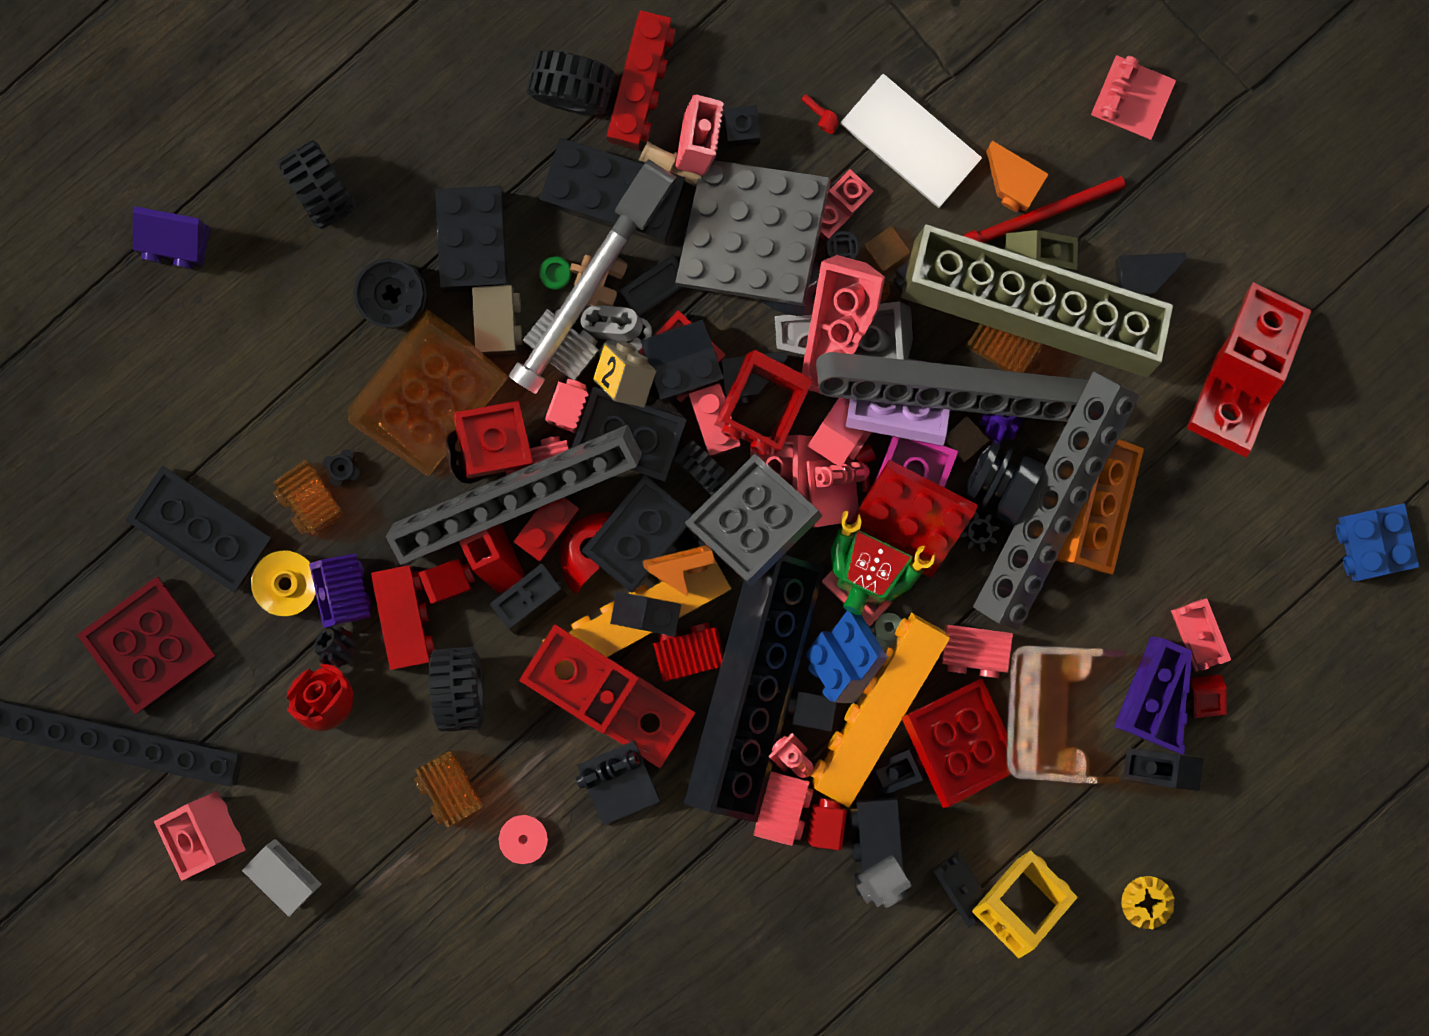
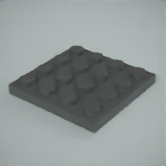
M713 160L707 174L702 176V178H698L675 281L677 286L805 306L831 183L830 178Z

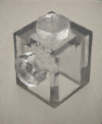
M891 855L858 875L862 883L856 887L867 904L873 900L877 907L883 904L885 908H888L903 898L900 893L912 885L894 856Z

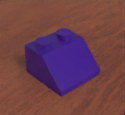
M134 206L133 250L142 254L141 260L153 263H161V258L174 260L173 266L184 269H193L194 264L203 266L210 233L208 225L199 218Z

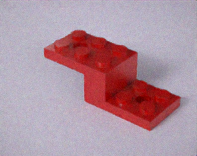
M1252 282L1247 290L1230 336L1214 358L1187 429L1246 458L1253 448L1270 401L1286 380L1311 310ZM1264 319H1270L1275 322L1277 328L1267 325ZM1221 411L1230 412L1234 420L1226 419Z
M554 624L519 679L523 684L622 745L635 740L641 756L659 768L662 767L696 713L556 624ZM567 660L574 665L575 672L572 678L562 680L557 676L556 666L560 661ZM653 713L659 718L660 726L655 732L650 733L642 729L641 718L645 714Z

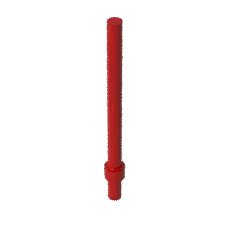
M1119 176L977 232L973 230L963 234V236L987 243L1005 236L1006 233L1015 232L1126 188L1123 177Z

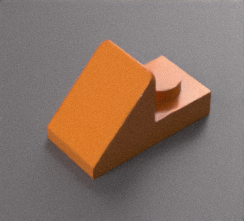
M705 545L644 560L643 566L649 573L688 596L683 571L687 570L689 574L707 570L706 565L713 564L715 561L712 550Z

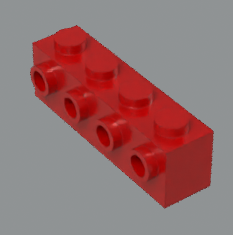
M639 10L607 133L608 143L640 151L642 141L647 142L652 126V123L647 122L650 110L655 111L660 95L659 91H655L658 78L664 79L668 60L663 59L666 47L672 48L676 29L671 28L672 21L670 17Z

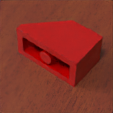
M460 559L419 572L429 601L435 605L472 591L471 583L476 581L469 563L463 565Z

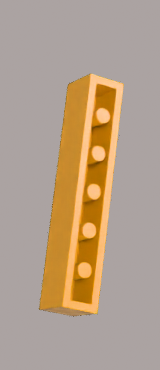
M714 558L715 563L706 565L707 570L692 574H689L687 570L683 571L688 596L659 578L660 583L648 589L647 585L644 584L633 593L629 592V594L682 604L680 618L730 591L731 587ZM615 601L600 608L602 615L590 620L587 615L572 623L573 631L569 632L606 657L653 633L610 624ZM563 660L557 664L556 674L560 679L567 680L574 675L575 668L570 661Z
M911 613L908 619L903 618L895 631L897 638L892 647L887 646L884 649L888 657L862 692L864 694L858 704L853 703L849 707L844 718L847 721L841 732L836 731L828 744L829 753L824 761L820 759L816 763L811 773V777H813L812 783L816 790L837 802H841V804L848 808L851 806L901 722V717L907 712L950 639L944 630L914 613Z

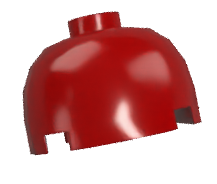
M329 664L319 665L322 669H317L314 672L310 668L302 672L293 681L287 692L286 698L290 701L289 707H287L288 712L306 729L320 732L332 730L341 725L353 709L354 693L352 685L336 666Z

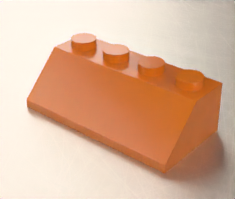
M1118 439L1089 494L1088 500L1083 505L1073 529L1068 534L1056 561L1106 574H1114L1144 448Z

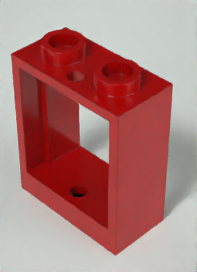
M753 350L746 355L714 425L722 428L721 433L728 438L737 441L741 438L751 443L750 448L760 454L768 455L769 453L774 454L781 451L813 379L757 350ZM751 372L792 392L770 439L730 419Z

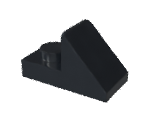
M617 591L610 624L675 637L682 604Z

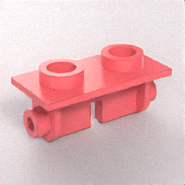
M793 733L788 738L784 736L779 739L772 748L773 752L769 755L770 759L784 772L790 768L800 778L809 777L814 768L812 762L804 755L808 749Z

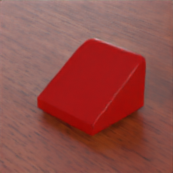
M1221 675L1190 678L1194 718L1227 715V689Z

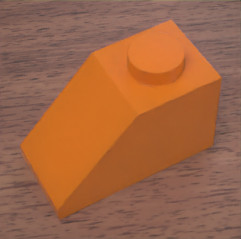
M992 141L986 154L997 196L1003 199L1001 203L1014 212H1018L1019 209L1026 212L1047 178L1048 173Z

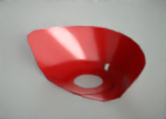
M613 512L590 514L578 519L567 529L562 537L559 548L560 564L566 583L574 593H578L582 585L600 568L593 560L581 554V542L586 538L593 537Z

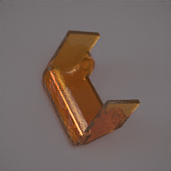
M1022 646L1013 653L1010 671L1007 768L1014 777L1092 784L1119 783L1118 776L1089 775V758L1087 754L1080 748L1066 747L1069 681H1084L1091 675L1094 667V656L1124 657L1125 651Z

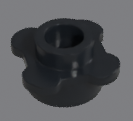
M343 450L341 454L333 457L327 456L323 460V467L327 469L330 475L329 483L334 487H339L342 485V482L350 479L355 481L360 476V470L355 467L353 462L354 454L350 450ZM340 465L344 466L343 471H339L338 467Z

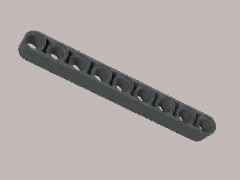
M838 352L822 354L816 360L818 386L820 392L825 396L1068 422L1089 381Z

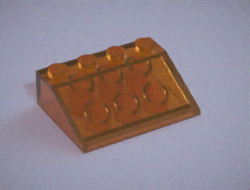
M426 309L348 407V420L358 430L426 476H429L446 455V437L450 432L456 430L453 418L454 412L485 407L508 379V375L452 326Z

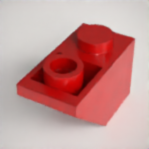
M501 523L459 540L472 570L498 594L508 590L526 576Z

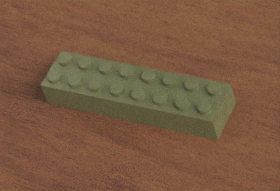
M927 224L924 225L914 241L901 294L903 299L1147 378L1162 362L1173 308L1172 304Z

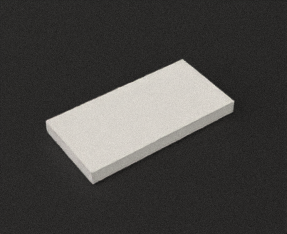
M884 74L879 77L840 123V125L938 208L941 207L982 159L981 156Z

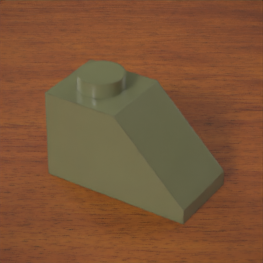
M1039 230L1006 233V251L1068 271L1077 270V237Z

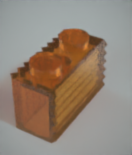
M979 324L965 347L1003 371L1027 373L1044 345Z
M307 460L273 482L277 488L273 491L274 496L283 508L286 506L291 508L295 514V517L291 520L301 535L307 532L310 537H315L346 516L311 463Z
M452 750L415 770L418 776L414 778V782L423 796L427 793L429 794L434 803L430 810L438 824L444 822L448 828L484 807Z

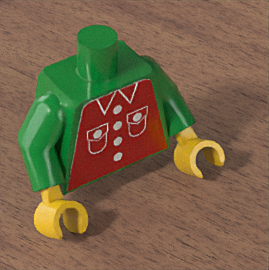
M844 511L841 514L843 528L838 530L830 550L832 569L835 576L838 577L837 586L849 592L843 608L853 614L861 615L867 601L874 605H879L884 600L893 601L909 591L922 575V568H928L933 564L935 553L930 560L923 561L919 554L922 553L925 546H920L915 554V562H911L913 556L859 531L862 523L860 514H858L855 523H846L848 511Z

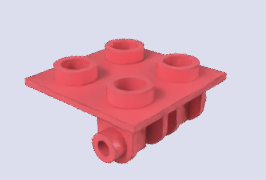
M1116 55L1091 115L1151 140L1176 80L1139 65V60L1134 57L1127 56L1124 59Z
M847 457L841 467L828 459L807 461L810 503L822 514V517L813 525V528L840 524L841 514L844 511H848V517L845 522H850L859 508L856 482H862L869 476V467L862 462H854L849 457Z

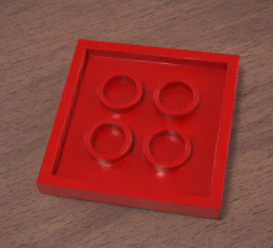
M888 460L849 524L855 523L858 514H860L862 523L859 531L913 556L911 562H915L917 549L920 546H925L922 553L919 554L920 558L923 561H928L935 553V560L930 567L922 568V574L932 578L975 514L977 504Z
M982 678L901 717L942 808L950 807L1023 768Z

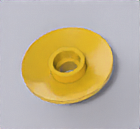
M277 551L264 557L255 567L251 579L252 593L257 603L265 611L277 616H292L305 610L316 595L309 566L310 562L302 555L292 551ZM282 578H289L292 584L288 590L280 588L279 582Z

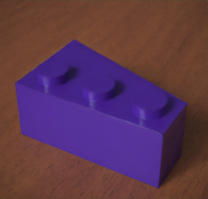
M1151 636L1114 727L1169 751L1184 755L1185 745L1183 744L1184 724H1187V713L1185 711L1187 692L1189 693L1192 650L1164 638Z

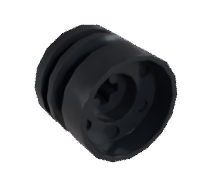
M390 258L376 260L363 268L356 279L353 292L356 307L363 318L376 326L391 329L409 327L418 321L427 309L429 299L427 282L420 271L406 262ZM390 287L401 290V294L397 296V303L386 299V295L390 294Z
M993 440L976 461L967 480L964 498L973 502L978 492L983 494L978 505L980 510H983L992 499L997 501L994 517L1014 526L1038 483L1044 469V464L1025 455L1016 466L1010 464L1013 449L1008 447L1002 458L999 459L996 456L1001 443Z

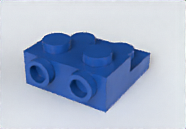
M1405 503L1338 518L1339 524L1336 525V534L1339 543H1344L1347 555L1343 557L1344 569L1347 576L1351 575L1352 581L1369 579L1419 567Z
M846 611L832 632L822 631L805 654L810 661L808 665L810 673L821 679L825 686L823 689L824 696L834 703H855L888 658L862 615H856L849 611Z

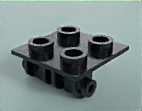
M635 740L577 765L580 775L576 777V782L581 789L584 787L588 789L603 825L661 801Z

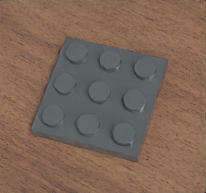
M754 454L685 524L752 587L822 517V514L761 458Z

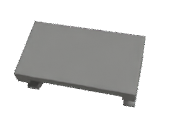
M276 839L268 843L242 870L289 917L322 885Z

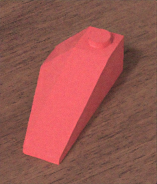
M839 255L821 262L802 374L813 379L809 388L810 391L822 394L818 386L816 369L818 357L828 352L854 354L879 310L885 276L865 262Z

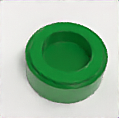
M550 257L541 264L539 276L543 285L548 289L561 290L570 283L572 271L569 270L570 265L565 259Z

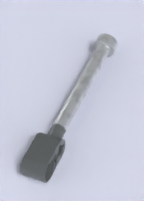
M650 159L646 161L615 209V213L620 215L619 219L524 365L519 362L516 363L509 374L511 379L535 394L538 392L545 381L540 376L636 227L644 230L673 187L677 179L676 176Z

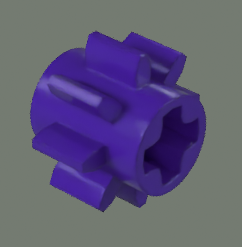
M983 413L979 424L985 426L984 431L987 437L1001 442L1006 440L1007 437L1012 440L1015 438L1023 419L1014 416Z

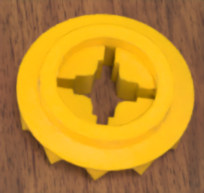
M1143 876L1136 878L1127 885L1122 895L1121 905L1125 917L1133 925L1143 929H1155L1166 924L1174 912L1175 898L1165 882L1156 877ZM1145 889H1147V893L1150 894L1152 899L1162 900V902H1157V904L1152 906V916H1150L1145 907L1135 906V904H1140L1141 901L1145 900Z

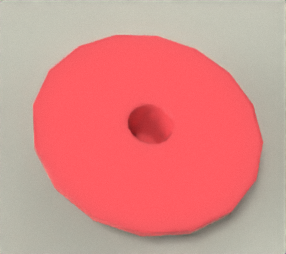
M527 815L515 816L508 820L501 828L499 834L500 849L504 856L514 863H532L539 859L546 850L548 842L547 831L542 823L534 817Z

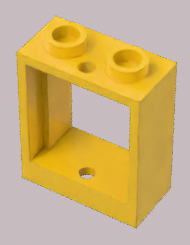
M1030 850L1010 866L972 912L1018 958H1021L1037 947L1078 897L1070 890L1069 885L1064 880L1059 879L1047 867L1046 862L1041 857L1035 855ZM1022 872L1056 905L1034 932L1000 900Z

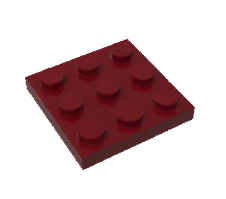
M158 576L77 635L135 715L139 714L217 656Z

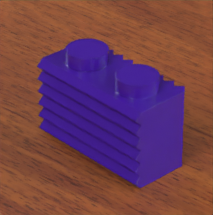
M355 553L323 559L309 564L323 628L356 622L370 617L371 601L368 594L364 592L365 588L362 581L364 570L361 562L357 560Z

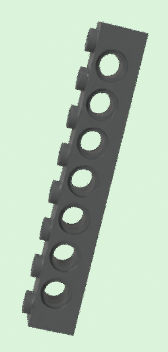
M1093 371L1042 471L1026 507L1016 522L973 606L975 609L1001 625L1020 630L1032 604L1043 587L1050 569L1057 560L1068 534L1073 529L1083 505L1088 500L1089 494L1104 468V464L1117 443L1122 429L1133 412L1140 394Z
M625 425L393 523L386 538L400 565L635 468L639 463L642 452L629 426Z

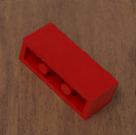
M411 565L371 573L390 670L429 663L433 650H436L433 636H427L424 623L430 622L426 603L420 604L418 591L423 590V584L419 576L420 571L414 572Z

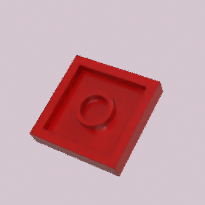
M519 401L454 412L453 418L467 479L522 469L533 465Z

